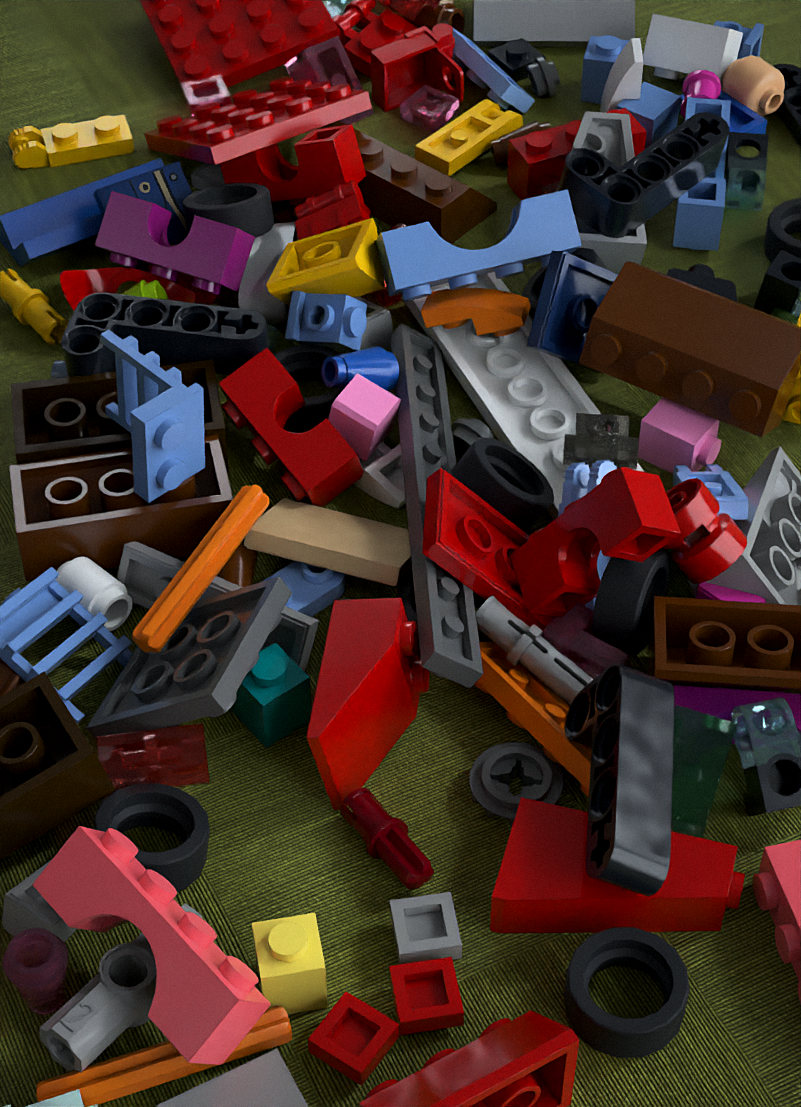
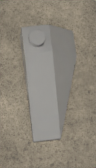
M779 446L771 450L743 489V492L748 497V519L733 521L747 537V546L744 552L727 570L706 582L756 594L764 598L766 603L801 605V474ZM689 581L691 590L696 597L697 588L700 583L693 584Z

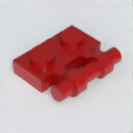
M352 0L346 5L342 15L332 17L339 30L341 39L336 44L343 47L340 57L342 61L371 78L370 51L404 39V33L418 29V27L388 9L384 10L379 16L372 13L371 11L376 7L375 0ZM356 26L362 31L358 33L351 28Z

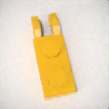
M106 115L95 120L73 124L60 123L54 127L40 130L32 125L24 126L22 129L18 127L16 130L13 129L14 131L10 132V136H8V144L10 149L13 150V161L15 165H18V168L23 170H29L30 167L33 169L50 166V168L130 154L134 151L133 138L125 115Z

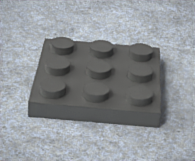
M279 576L196 602L160 652H150L147 654L140 650L139 645L137 646L86 729L99 744L122 738L133 739L145 732L165 727L172 729L184 722L207 716L215 718L224 714L235 703L237 699L236 692L246 674L258 662V653L269 633L280 623V614L292 594L290 589Z

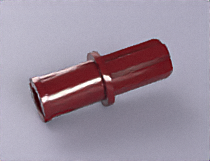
M368 788L356 789L345 797L343 802L353 812L347 806H340V815L360 834L366 842V852L373 859H382L407 889L417 890L425 882L431 880L434 875L431 862L408 837V826L402 819L390 816Z

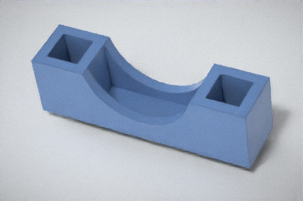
M687 97L684 121L697 113L708 112L722 117L730 126L731 101ZM728 137L716 170L677 198L673 247L718 251L725 207L726 179H724Z
M568 189L521 200L512 209L510 225L503 239L498 244L486 249L468 250L456 247L440 237L429 222L381 232L375 240L389 297L402 294L404 301L429 296L432 294L431 287L449 283L450 290L475 285L478 283L477 276L495 272L496 279L524 273L523 265L538 261L541 262L542 268H547L552 251H564L571 254L582 246Z

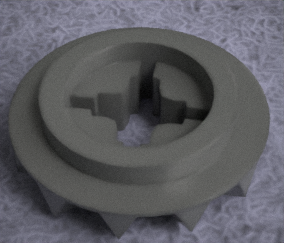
M508 742L495 745L479 755L470 770L469 783L473 803H479L484 808L488 819L496 815L506 818L511 827L521 797L557 805L561 794H563V774L558 763L550 760L544 754L543 749L531 744ZM515 771H521L520 779H523L521 794H518V796H512V793H509V784L511 778L515 776Z

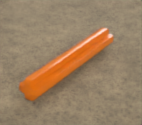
M256 484L252 486L245 485L240 489L133 630L132 640L139 645L140 650L147 654L150 652L158 653L162 650L266 510L270 500L263 493V489Z
M276 1005L268 1008L223 1064L289 1043L292 1040V1027L284 1007ZM167 1040L89 1065L82 1072L74 1070L40 1081L36 1085V1096L38 1102L79 1089L83 1105L88 1107L118 1099L218 1065L188 1063L173 1044Z

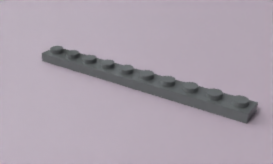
M401 323L391 336V348L399 364V378L395 390L396 397L401 399L397 412L421 667L428 669L440 678H448L471 688L483 675L473 590L422 553L427 477L440 468L451 474V470L456 465L442 350L436 341Z

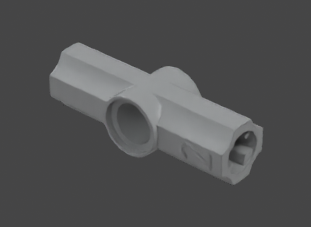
M186 903L181 906L185 912H192L203 919L200 913ZM143 933L131 943L119 944L106 951L100 960L99 973L39 1028L40 1041L47 1047L52 1058L69 1072L71 1070L82 1072L127 1028L141 1026L150 1020L148 1013L155 994L157 976L153 951ZM136 984L137 986L121 987L120 985Z

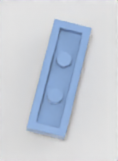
M453 28V37L455 38L453 60L462 69L466 65L469 67L466 75L483 89L489 86L491 90L487 94L488 97L499 104L500 107L507 110L512 105L525 114L535 100L476 44Z

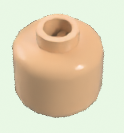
M750 55L737 59L725 70L722 77V91L760 116L764 117L775 112L783 102L784 76L778 69L761 57Z

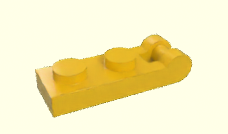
M484 99L415 145V160L450 176L491 148L490 141L522 127L523 117L511 110L504 112L500 110L499 104Z

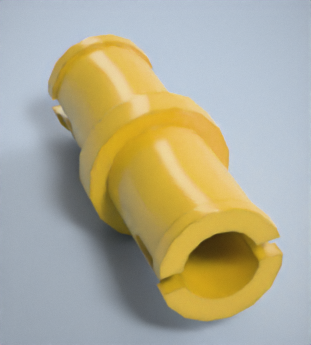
M7 269L6 275L4 271H1L0 297L12 308L14 317L21 324L30 325L43 337L47 344L55 345L53 338L58 343H61V338L69 323L68 320L63 318L49 305L48 297L41 290L32 289L19 277L17 272Z

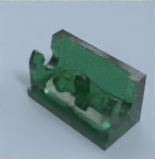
M674 703L671 831L702 838L738 723Z

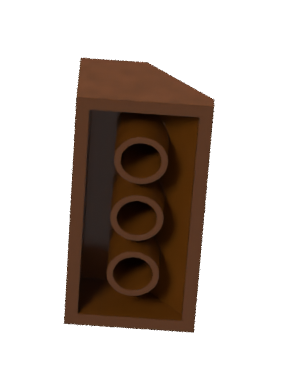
M336 121L328 125H325L322 128L342 126L347 124L342 123L340 121ZM354 129L367 174L358 183L364 203L371 211L369 215L396 229L429 222L440 237L453 244L497 210V202L471 187Z
M627 261L592 317L579 363L762 438L780 425L801 367V327L642 265Z
M218 434L204 436L205 468L183 481L177 488L167 491L150 503L134 492L132 447L10 465L9 471L16 535L26 582L35 580L50 567L57 571L62 564L77 557H87L104 570L119 567L124 544L132 541L139 542L173 558L190 556L233 500Z
M654 596L648 643V675L668 681L672 685L726 687L738 690L784 691L786 693L801 694V605Z

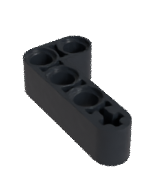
M708 112L697 113L621 167H618L592 149H574L566 155L558 191L568 189L574 215L606 237L622 238L633 232L716 170L729 134V126L722 117Z
M107 292L94 293L83 298L77 305L61 338V347L68 377L116 371L115 353L101 343L100 334L107 330H110L122 340L130 335L138 340L139 352L143 355L151 351L155 352L160 356V366L213 360L216 374L230 375L265 348L269 349L266 320L263 315L256 311Z
M613 663L574 697L566 715L564 729L567 739L592 747L586 844V871L588 876L649 897L661 888L666 879L670 864L674 687L668 681L618 663Z

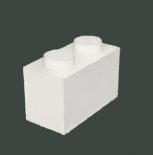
M652 14L643 53V64L655 67L653 75L677 80L679 72L690 74L697 70H708L715 73L720 81H722L727 67L737 60L743 33L729 28Z

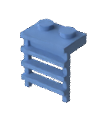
M107 330L101 333L100 337L101 343L115 353L118 405L112 402L105 406L106 415L131 433L134 492L150 503L167 491L177 488L183 481L205 468L204 388L197 383L189 387L182 384L181 371L175 367L167 371L163 370L160 367V356L155 352L151 351L146 355L141 354L138 350V340L130 335L122 340L113 332Z
M50 567L23 589L17 588L0 604V658L27 682L44 671L48 675L93 637L106 651L60 690L56 689L78 724L85 715L70 700L116 660L125 667L133 654L128 649L132 642L125 635L118 640L104 626L108 619L101 612L93 616L80 604L84 596L76 589L72 593L67 592L56 581L59 573L53 567ZM67 615H70L82 626L35 666H32L20 655L21 652Z

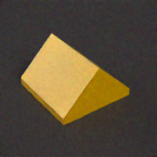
M370 218L288 243L266 284L269 293L290 307L292 291L313 294H347L354 298L385 289L383 270L375 242L378 238L374 219Z

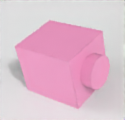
M662 397L641 420L637 457L672 474L674 465H687L691 472H698L703 466L712 464L720 451L721 440L717 438L720 420Z

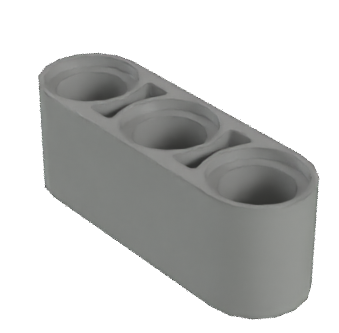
M295 221L276 223L269 232L254 239L240 283L238 295L239 309L260 313L264 316L267 325L288 322L290 307L270 294L266 284L286 245L298 241Z

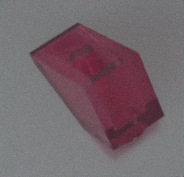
M339 36L304 49L285 64L294 82L303 79H311L312 84L329 81L331 86L349 84L350 89L363 90ZM372 109L339 121L347 125L353 124L371 116L374 112Z

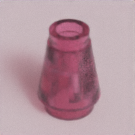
M31 928L20 932L11 940L3 956V969L6 976L33 1012L49 1014L56 1011L62 1005L65 998L64 991L68 963V950L65 943L55 934L42 928Z

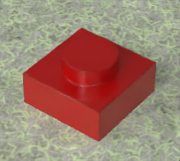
M452 956L389 966V981L397 1023H399L400 1036L464 1026V1010Z
M346 991L308 1038V1051L362 1086L399 1038V1023Z

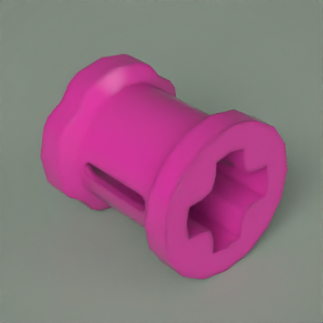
M697 70L686 76L682 89L685 98L681 102L680 111L684 119L687 97L717 99L719 97L721 82L715 73L708 70Z

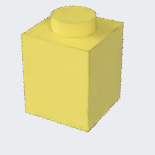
M315 912L252 923L260 991L271 1003L269 1008L280 1005L284 1007L287 1014L328 1008L326 968Z

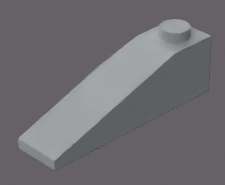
M585 111L572 150L577 148L592 149L618 167H621L635 157L629 114ZM574 215L582 244L580 248L593 249L609 271L619 274L627 261L641 265L647 246L644 223L622 238H611L600 234Z

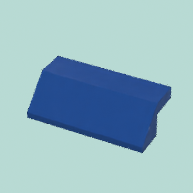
M159 158L0 216V241L19 266L23 267L95 240L103 220L93 195L95 190L163 167V161Z

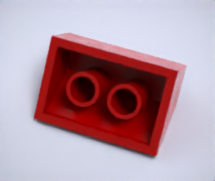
M532 1010L512 1021L509 1018L500 1019L489 1025L477 1040L456 1051L449 1048L436 1053L424 1064L421 1070L399 1082L396 1079H390L380 1083L366 1095L363 1101L358 1103V1107H568L571 1105L579 1038L571 1028Z

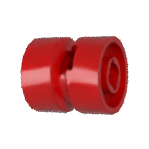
M688 479L666 491L681 534L662 548L672 549V561L693 584L706 582L723 573L744 552L747 546V537L728 514L718 513L720 509L719 502L700 479Z

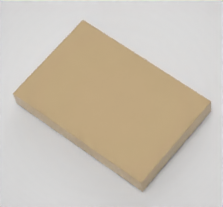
M286 498L280 500L264 513L244 540V546L248 549L391 586L398 585L407 573L412 570L409 529Z

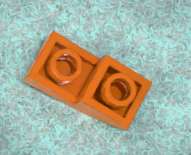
M486 288L444 289L432 291V294L427 296L422 306L421 314L426 328L442 325L444 329H452L464 325L472 318L477 336L493 333L494 336H506L524 326L531 305L527 297L501 290Z

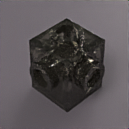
M576 413L575 434H564L563 465L571 466V463L585 462V465L589 464V468H591L592 463H596V461L610 460V462H614V465L617 466L616 469L620 467L637 469L639 438L629 437V416Z

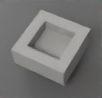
M451 892L389 900L390 919L399 964L451 956L453 960L462 958V943Z

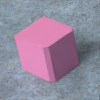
M356 374L334 400L328 420L356 452L358 457L367 461L393 429L401 399L360 374Z

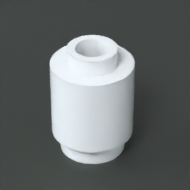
M77 557L65 562L58 568L59 576L56 581L67 592L72 593L76 589L84 597L80 604L93 616L101 612L108 619L104 626L109 631L117 629L125 622L132 609V598L127 594V588L124 584L87 557Z

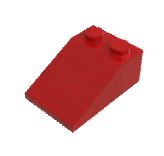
M402 598L334 600L306 737L333 810H339L340 806H348L343 802L345 797L354 790L363 787L415 719L420 693H426L429 688V670L421 667V658L418 656L419 636L417 624L415 621H408Z

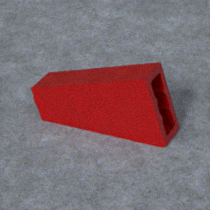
M521 797L491 897L490 931L501 934L598 933L613 927H635L647 932L721 931L725 908L738 910L745 873L733 871L738 846L671 831L670 864L666 879L661 888L654 895L648 897L588 876L586 871L588 812Z

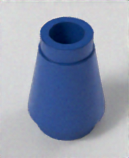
M376 346L335 357H327L322 365V379L328 387L344 389L356 374H360L386 391H391L398 382L399 364L393 353Z

